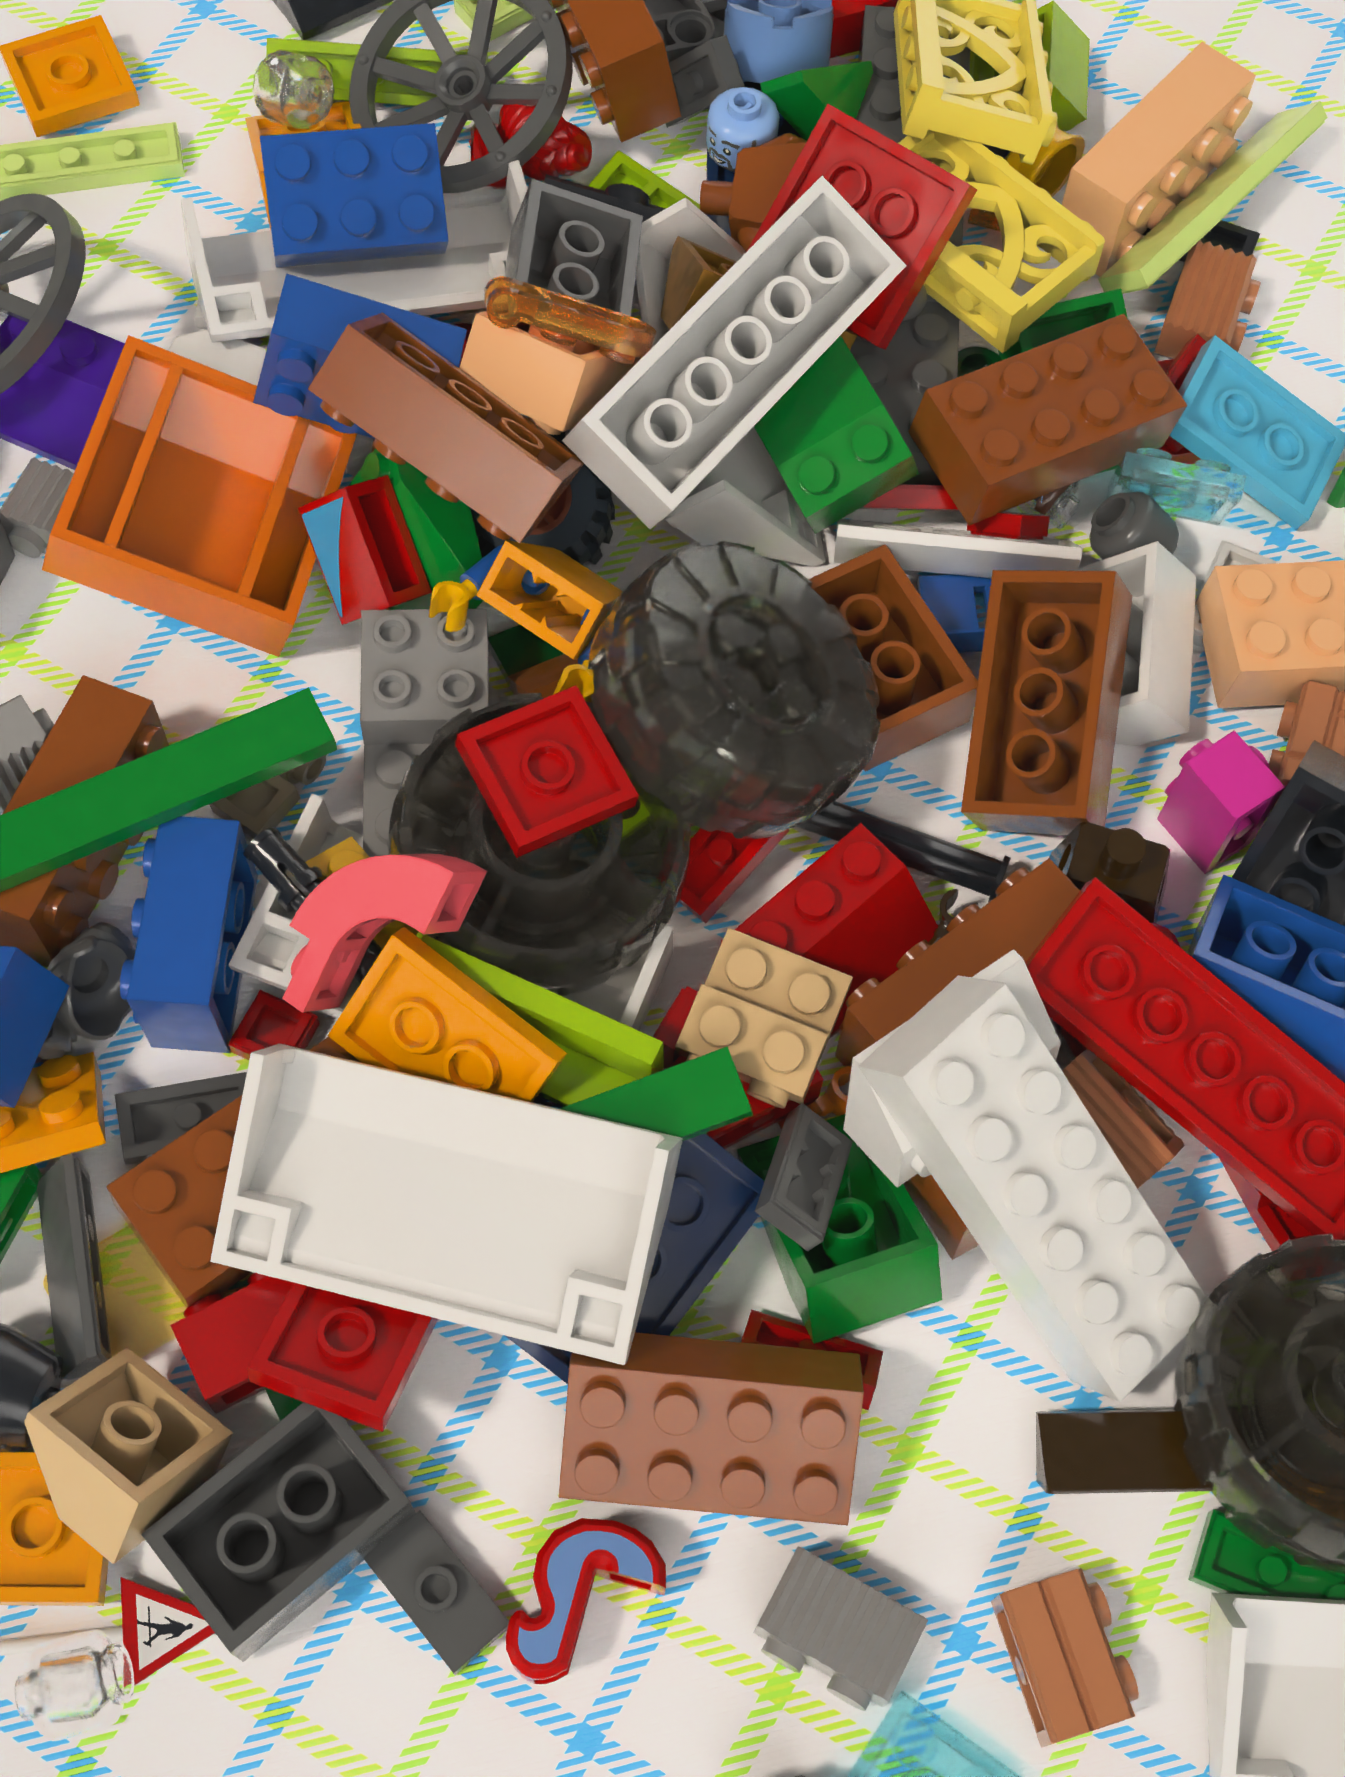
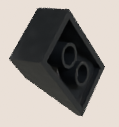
M1314 740L1231 878L1345 926V757Z

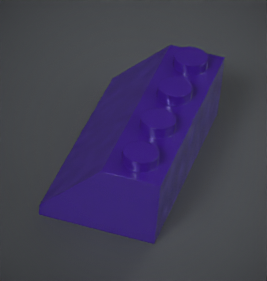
M10 315L7 316L0 326V355L18 337L28 324L27 322ZM66 319L61 330L36 363L18 381L0 394V439L75 470L125 343Z

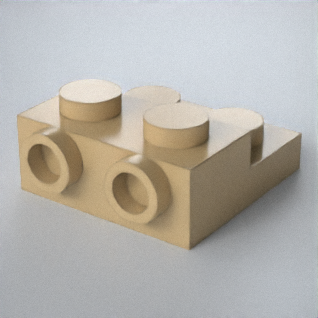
M728 927L705 984H701L675 1046L677 1053L686 1057V1061L728 1046L740 1080L750 1083L747 1090L749 1095L779 1108H785L788 1099L801 1104L805 1100L852 984L853 977Z

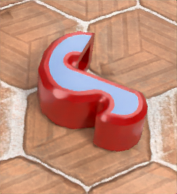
M580 1518L552 1532L537 1553L533 1573V1581L541 1614L536 1618H530L523 1610H517L509 1619L505 1637L506 1651L512 1666L524 1680L533 1684L546 1685L568 1675L595 1576L654 1594L665 1595L666 1563L652 1540L636 1528L615 1520Z

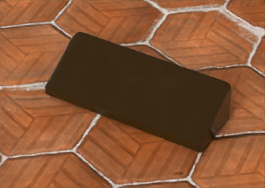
M1243 1408L1037 1411L1036 1481L1048 1494L1257 1490V1472L1246 1410Z

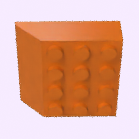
M128 335L51 530L42 570L279 657L295 624L316 560L315 552L298 507L339 490L357 434L342 433L334 430L329 425L299 416L278 414L269 407L253 403L257 389L256 385Z

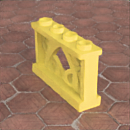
M898 0L893 14L902 133L925 139L927 131L931 130L1019 153L1022 163L1033 165L1040 147H1048L1051 143L1058 119L1057 113L1052 111L1051 95L1053 84L1047 78L1048 52L1044 51L1042 46L1043 22L1038 20L1036 0H1023L1021 4L1006 0ZM967 47L991 65L1000 75L974 82L971 75L962 66L945 56L959 54Z
M931 130L927 131L925 139L908 135L898 142V144L976 188L977 192L967 208L995 213L1001 232L1002 251L978 244L956 247L948 241L924 282V286L928 295L1001 353H1004L1019 340L1022 331L1082 281H1088L1096 274L1105 243L1104 237L1091 224L1081 220L1053 199L1045 189L1036 186L1011 167L1003 157L994 154L981 143ZM1037 245H1038L1040 248H1042L1045 252L1039 250V248L1037 247ZM1052 256L1061 265L1053 269H1040L1022 262V259L1029 263L1041 264L1048 262ZM975 261H982V262H984L983 267L980 266V265H979L977 262H975ZM1017 277L1035 284L1022 297L1012 291Z

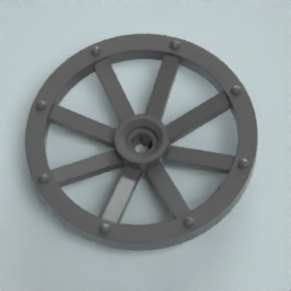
M395 0L371 27L355 59L350 81L349 99L353 123L360 124L361 128L427 124L447 115L437 134L443 193L472 191L503 179L507 176L508 164L510 162L519 160L522 166L544 145L557 126L569 97L573 74L571 46L561 21L548 0H506L523 8L535 20L486 65L498 0L477 1L468 53L466 55H457L432 9L453 0ZM416 20L419 21L443 63L437 73L385 59L396 40ZM545 39L548 53L545 84H496ZM378 78L437 95L433 99L377 122L375 91ZM493 104L536 105L525 124L513 137L504 143L489 114ZM473 120L489 154L467 163L444 166L466 121Z
M21 194L0 201V235L12 229L0 240V312L28 323L12 344L0 355V394L18 381L52 343L71 311L84 273L86 246L81 226L72 214L58 202L41 194ZM45 224L50 225L55 238L54 244L8 260ZM53 267L49 284L39 305L9 293V282Z

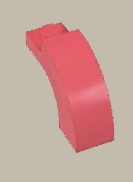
M397 854L362 859L334 872L307 896L289 925L310 940L300 950L292 963V979L282 999L302 1013L340 1007L370 943L384 927L398 920L424 935L459 931L487 871L471 862L443 854Z

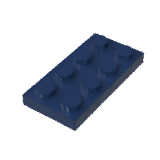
M705 1133L682 1142L669 1207L635 1333L670 1336L759 1217L755 1209L765 1181ZM506 1336L568 1384L572 1352Z

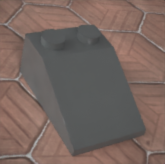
M531 179L511 230L505 267L508 314L624 351L629 336L643 216Z

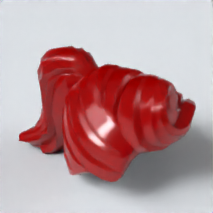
M511 104L502 106L499 113V123L494 124L504 143L513 137L525 124L536 105ZM561 116L557 126L544 145L521 166L523 175L535 180L544 181L546 174L559 177L560 175L571 176L576 172H582L589 167L592 159L590 138L586 132L566 121ZM475 123L470 129L472 137L469 140L471 161L489 154ZM507 176L487 186L493 189L504 190L506 188Z

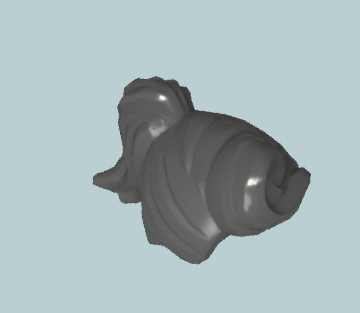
M99 922L90 928H85L72 943L64 947L50 962L47 970L70 987L38 1055L40 1058L50 1060L63 1057L65 1052H71V1042L77 1041V1035L92 1040L111 1038L119 1030L123 1019L132 1010L127 1000L121 998L120 976L124 961L126 959L134 960V953L129 938L119 928L106 922Z

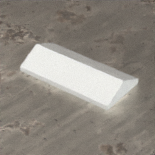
M840 519L837 521L834 563L843 564L886 544L903 570L992 578L993 570L1077 571L1081 562L1083 548L1070 540L1043 538V540L1011 539L971 534V531Z

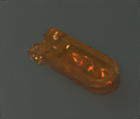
M499 276L493 278L484 289L488 319L493 325L508 329L516 326L520 321L541 328L540 334L543 337L562 345L575 346L578 339L600 346L599 353L619 363L634 364L636 357H643L651 349L657 333L652 326L634 317L510 277Z

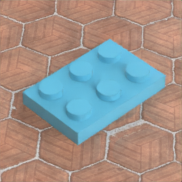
M1214 335L1201 347L1178 391L1186 402L1187 407L1169 436L1291 527L1297 529L1309 521L1345 447V433Z

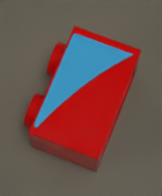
M388 475L344 487L298 507L342 625L361 619V610H387L432 593Z

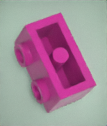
M1235 730L1214 744L1209 739H1204L1183 755L1179 761L1182 770L1179 776L1165 789V794L1168 798L1157 817L1160 824L1204 874L1252 843L1285 788L1280 780L1271 772L1264 755L1255 747L1248 746Z

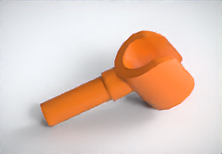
M851 1066L842 1067L837 1070L824 1094L814 1099V1102L807 1105V1107L820 1117H824L831 1112L837 1116L844 1115L846 1113L848 1095L844 1094L839 1087L844 1086L850 1081ZM786 1118L778 1122L781 1131Z

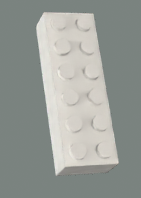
M821 176L578 422L562 441L651 530L691 493L907 265L835 188Z
M958 975L858 1066L1070 1381L1121 1402L1213 1308L1006 983Z

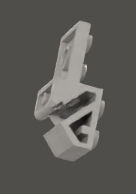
M429 609L361 610L360 724L364 743L363 850L370 857L397 854H443L463 859L479 867H492L491 810L455 746L458 733L490 721L487 609H468L465 626L456 632L445 630L448 612H441L435 617L429 618Z

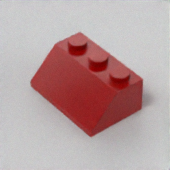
M860 823L734 930L853 977L852 984L830 1035V1038H832L840 1031L839 1026L844 1020L848 1008L845 1004L848 997L869 979L876 978L881 983L899 970L896 965L900 958L917 943L923 940L929 942L938 925L906 865Z

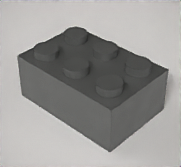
M303 1402L141 1535L227 1650L233 1656L245 1662L363 1562V1558L416 1512L411 1501L344 1417Z

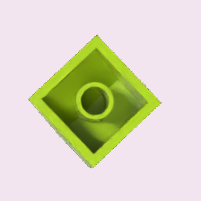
M1053 0L1038 8L1037 13L1038 20L1043 22V50L1048 52L1047 78L1053 84L1051 95L1052 111L1057 113L1059 129L1068 131L1077 124L1087 120L1090 39ZM970 50L969 74L974 82L1000 75L991 65Z

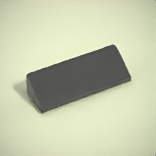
M72 1153L61 1156L40 1178L37 1186L55 1353L62 1356L63 1359L62 1380L80 1378L112 1357L90 1175L79 1158L75 1157Z

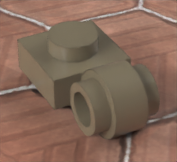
M326 755L209 804L212 812L224 820L240 821L244 834L254 839L264 830L278 826L301 799L297 787L293 784L301 782L304 785H309L314 782L326 764Z

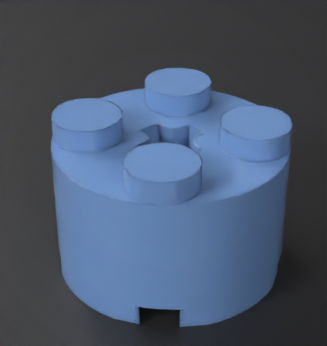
M727 0L724 35H727L743 82L749 81L760 84L800 70L829 66L834 17L832 0Z

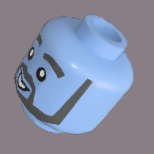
M747 87L728 89L717 95L709 107L706 132V146L710 157L717 165L735 173L737 153L743 148L757 147L778 137L780 116L775 102L767 94Z

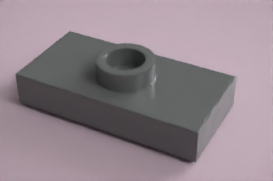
M803 1103L788 1112L755 1212L807 1251L823 1242L853 1141Z
M421 1510L416 1512L363 1558L455 1676L507 1631L509 1620Z

